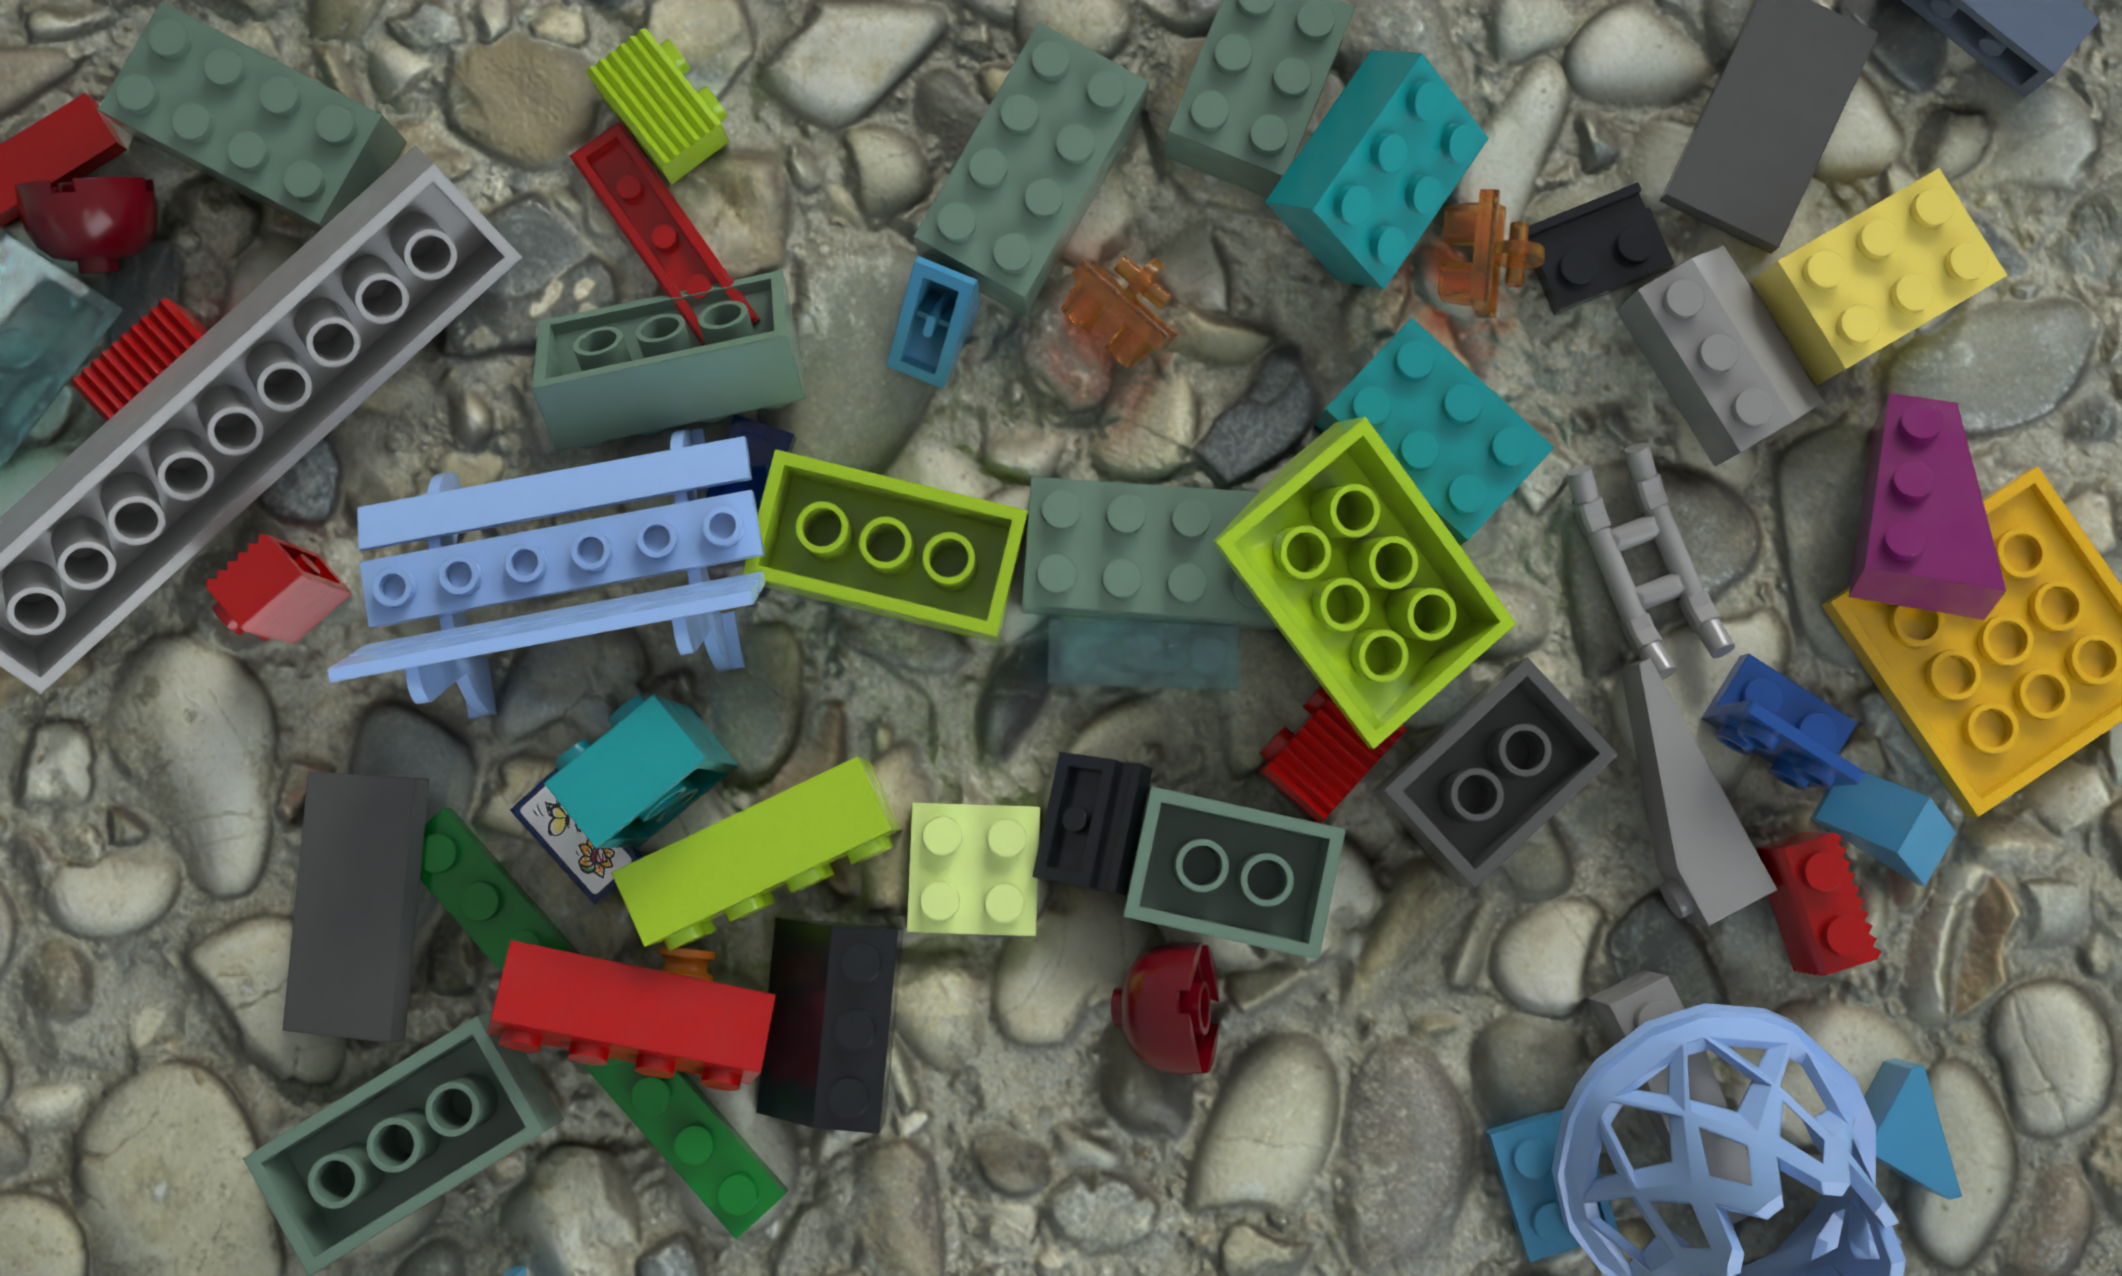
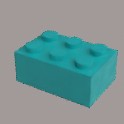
M1371 50L1265 203L1335 280L1384 290L1489 138L1422 53Z
M1412 317L1325 408L1315 424L1322 432H1325L1335 422L1366 417L1460 546L1476 533L1555 448Z
M654 694L647 700L638 695L623 704L609 717L608 721L613 728L597 741L591 744L588 739H584L565 751L554 763L559 772L546 781L544 785L596 849L641 847L739 765L691 707Z

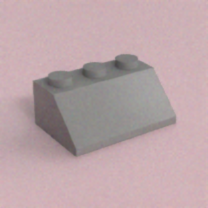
M1724 245L1695 256L1646 284L1616 309L1715 467L1824 403Z

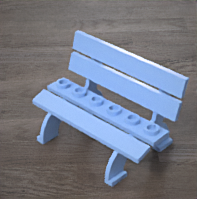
M703 428L694 430L681 429L672 432L670 450L465 488H461L459 475L453 472L442 473L431 478L426 495L357 507L358 550L364 552L427 540L428 543L427 550L359 562L369 627L378 628L439 616L441 631L366 644L351 653L349 657L340 660L327 669L329 683L405 669L408 690L414 703L432 702L457 682L466 700L468 718H480L497 714L489 660L483 657V654L672 620L676 645L681 655L696 653L704 641L708 655L719 672L746 668L737 614L735 611L721 613L720 610L753 605L765 586L764 573L760 571L710 581L707 567L765 556L754 492L747 490L697 500V490L752 480L747 438L742 436L707 443ZM672 494H674L675 504L457 544L458 534ZM686 570L689 585L474 625H468L465 611Z

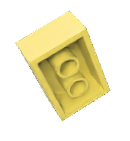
M1938 168L1779 259L1753 279L1751 283L1815 386H1818L2008 275L1944 174Z

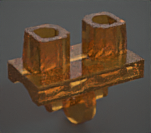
M1480 189L1479 202L1450 205L1445 208L1443 229L1446 244L1474 246L1473 263H1441L1438 278V295L1442 302L1472 306L1478 318H1497L1501 267L1506 268L1504 285L1518 288L1524 285L1525 269L1543 265L1545 258V248L1538 243L1528 241L1529 224L1526 222L1516 221L1510 223L1509 240H1504L1507 210L1505 206L1500 205L1499 189Z
M1125 255L1116 264L1114 271L1129 283L1126 288L1095 261L1088 264L1085 260H1082L1072 272L1071 276L1078 282L1071 289L1061 311L1085 331H1090L1108 308L1125 322L1105 348L1126 368L1136 367L1151 355L1155 349H1167L1178 336L1176 331L1141 302L1145 297L1161 311L1173 297L1157 283L1166 269V265L1159 259L1153 258L1141 269Z

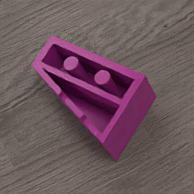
M1889 393L1872 427L1849 597L1985 620L2006 592L1958 403Z

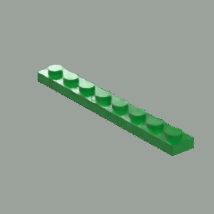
M443 808L425 824L420 880L501 972L511 940L580 954L452 808ZM609 1058L607 1065L581 1063L736 1240L788 1192L787 1187L685 1072L675 1071L673 1078H656L635 1072L634 1062Z

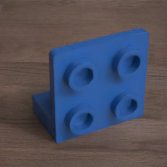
M1749 653L1739 656L1701 718L1718 729L1714 735L1718 741L1744 755H1750L1751 752L1756 753L1772 764L1769 772L1775 778L1795 789L1805 790L1806 787L1830 789L1831 786L1858 785L1865 774L1863 770L1838 755L1857 722Z

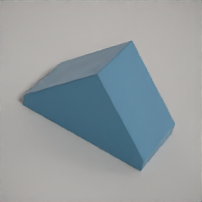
M918 256L912 267L886 366L944 389L981 306L978 280Z
M1865 772L1858 785L1831 786L1830 789H1827L1810 817L1813 821L1831 832L1842 836L1847 842L1919 886H1926L1956 834L1955 829L1930 797Z
M1897 1058L1883 1061L1864 1096L1876 1124V1162L1917 1187L1948 1200L1962 1197L1924 1065Z

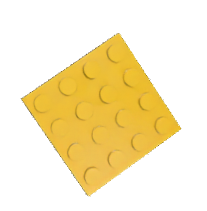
M2038 466L2025 470L1983 498L2006 592L1985 620L1849 597L1850 586L1821 605L1966 817L1981 816L2122 721V585Z

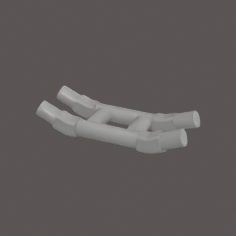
M1638 443L1627 447L1624 453L1631 475L1629 481L1633 496L1640 513L1644 514L1643 517L1611 529V522L1606 513L1602 496L1598 493L1591 466L1583 465L1572 468L1566 472V476L1573 497L1572 506L1583 537L1586 536L1620 616L1622 621L1620 625L1626 639L1637 657H1640L1641 660L1651 658L1659 675L1664 680L1675 673L1676 667L1662 645V638L1656 630L1649 613H1646L1645 610L1679 597L1678 603L1694 634H1698L1712 658H1720L1728 654L1735 648V644L1721 623V616L1713 605L1708 591H1704L1667 504L1669 500L1664 491L1661 476L1656 471L1650 444ZM1654 539L1669 574L1635 587L1621 552Z

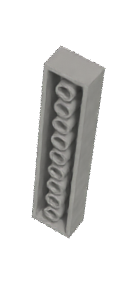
M416 145L0 517V666L42 694L522 258Z

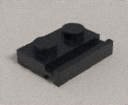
M1638 182L1526 226L1520 232L1519 237L1522 243L1525 242L1532 256L1530 262L1554 315L1667 271L1674 264L1650 207L1645 208L1639 193L1642 189Z
M1059 752L1032 877L1046 882L1126 896L1153 769L1142 763L1133 762L1132 764L1108 758Z

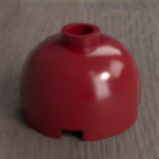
M142 177L72 178L73 182L58 183V187L51 188L50 180L20 183L14 186L18 211L27 235L38 249L53 259L77 262L79 274L120 272L118 259L140 254L152 242L158 226V202L153 179L145 180Z
M1175 942L1156 946L1136 958L1125 975L1123 987H1116L1113 990L1111 1017L1114 1026L1123 1027L1127 1045L1143 1063L1157 1071L1177 1075H1192L1193 1073H1208L1211 1070L1216 1055L1219 1024H1210L1211 999L1219 1002V986L1216 964L1209 945H1203V942Z

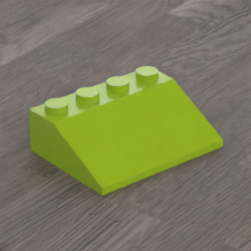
M1366 417L1339 421L1330 426L1293 457L1212 541L1370 749H1375L1517 624Z

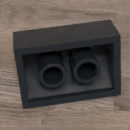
M783 917L775 918L768 993L775 994L776 996L760 1073L756 1113L811 1128L877 1134L881 1132L887 1118L904 928Z

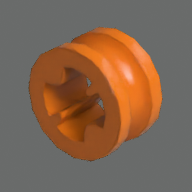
M658 946L657 954L661 955L664 959V964L659 971L714 981V976L708 971V965L711 961L716 960L717 951L681 947L668 951L666 946Z

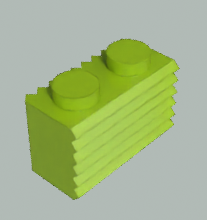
M643 28L639 29L635 36H630L626 43L619 44L615 51H610L606 58L599 59L595 66H590L586 74L602 99L666 178L668 183L672 185L730 142L721 123L729 116L707 86L696 92L684 77L685 74L691 71V68L672 41L668 38L659 45L650 32Z

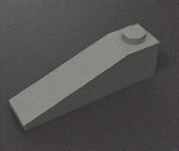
M1651 658L1631 663L1620 670L1656 864L1665 880V883L1660 885V890L1665 902L1679 919L1685 917L1687 923L1710 926L1776 891L1777 888Z
M1643 970L1588 998L1612 1047L1644 1022L1685 1009L1669 976ZM1706 1051L1689 1055L1688 1078L1690 1099L1729 1109ZM1669 1065L1636 1090L1668 1094ZM1645 1110L1671 1160L1669 1116ZM1699 1128L1709 1175L1752 1186L1749 1156L1745 1146ZM1726 1210L1732 1225L1749 1217V1215Z

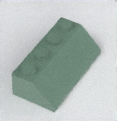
M783 270L733 280L734 283L730 287L722 288L717 283L713 284L711 290L689 295L687 290L679 291L682 297L672 298L665 294L539 321L531 389L556 452L575 447L584 449L594 448L609 440L637 434L645 436L656 435L670 427L699 421L707 423L717 422L732 414L761 408L768 410L779 409L791 402L806 399L803 363ZM734 288L736 291L740 290L760 321L752 325L747 306L739 301H731L724 290ZM707 293H708V295H707L705 298H702V299L693 298V296H697V295H702V294H707ZM684 298L698 317V324L705 342L704 346L701 345L684 318L675 308L674 304L676 302L674 300Z

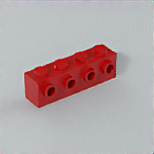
M511 940L486 1034L500 1036L499 1045L516 1051L539 1052L542 1044L567 1049V1058L583 1064L607 1065L608 1059L614 1058L634 1062V1071L646 1076L673 1078L675 1071L701 1075L700 1084L706 1087L725 1091H737L740 1089L741 1083L749 1085L761 1073L776 995Z

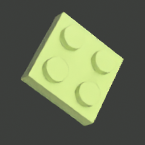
M912 803L907 932L1036 936L1038 879L1032 876L1039 848L1040 807Z

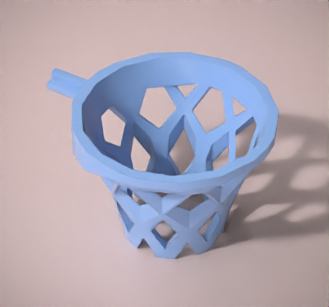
M1704 1003L1648 1020L1598 1057L1576 1084L1562 1112L1551 1170L1563 1223L1603 1275H1904L1906 1258L1900 1246L1902 1241L1900 1237L1896 1236L1892 1225L1899 1224L1881 1193L1875 1187L1876 1124L1857 1079L1789 1018L1765 1008ZM1730 1047L1765 1049L1766 1051L1758 1066H1756ZM1710 1050L1751 1080L1737 1111L1690 1099L1688 1078L1689 1055ZM1789 1059L1802 1065L1827 1110L1812 1117L1780 1086ZM1669 1065L1668 1094L1636 1090ZM1783 1102L1803 1120L1814 1145L1821 1153V1162L1780 1137ZM1623 1105L1669 1116L1671 1161L1633 1170L1611 1126L1612 1121ZM1699 1128L1747 1147L1752 1186L1709 1175ZM1603 1143L1617 1173L1595 1179ZM1779 1170L1820 1193L1813 1211L1774 1252L1742 1266L1745 1254L1726 1210L1768 1220L1775 1213L1783 1209ZM1631 1197L1654 1232L1655 1237L1642 1250H1639L1600 1218L1597 1202ZM1651 1202L1691 1204L1710 1248H1695L1688 1241L1669 1230ZM1619 1249H1621L1632 1259L1628 1262V1260L1625 1258V1256L1621 1253Z

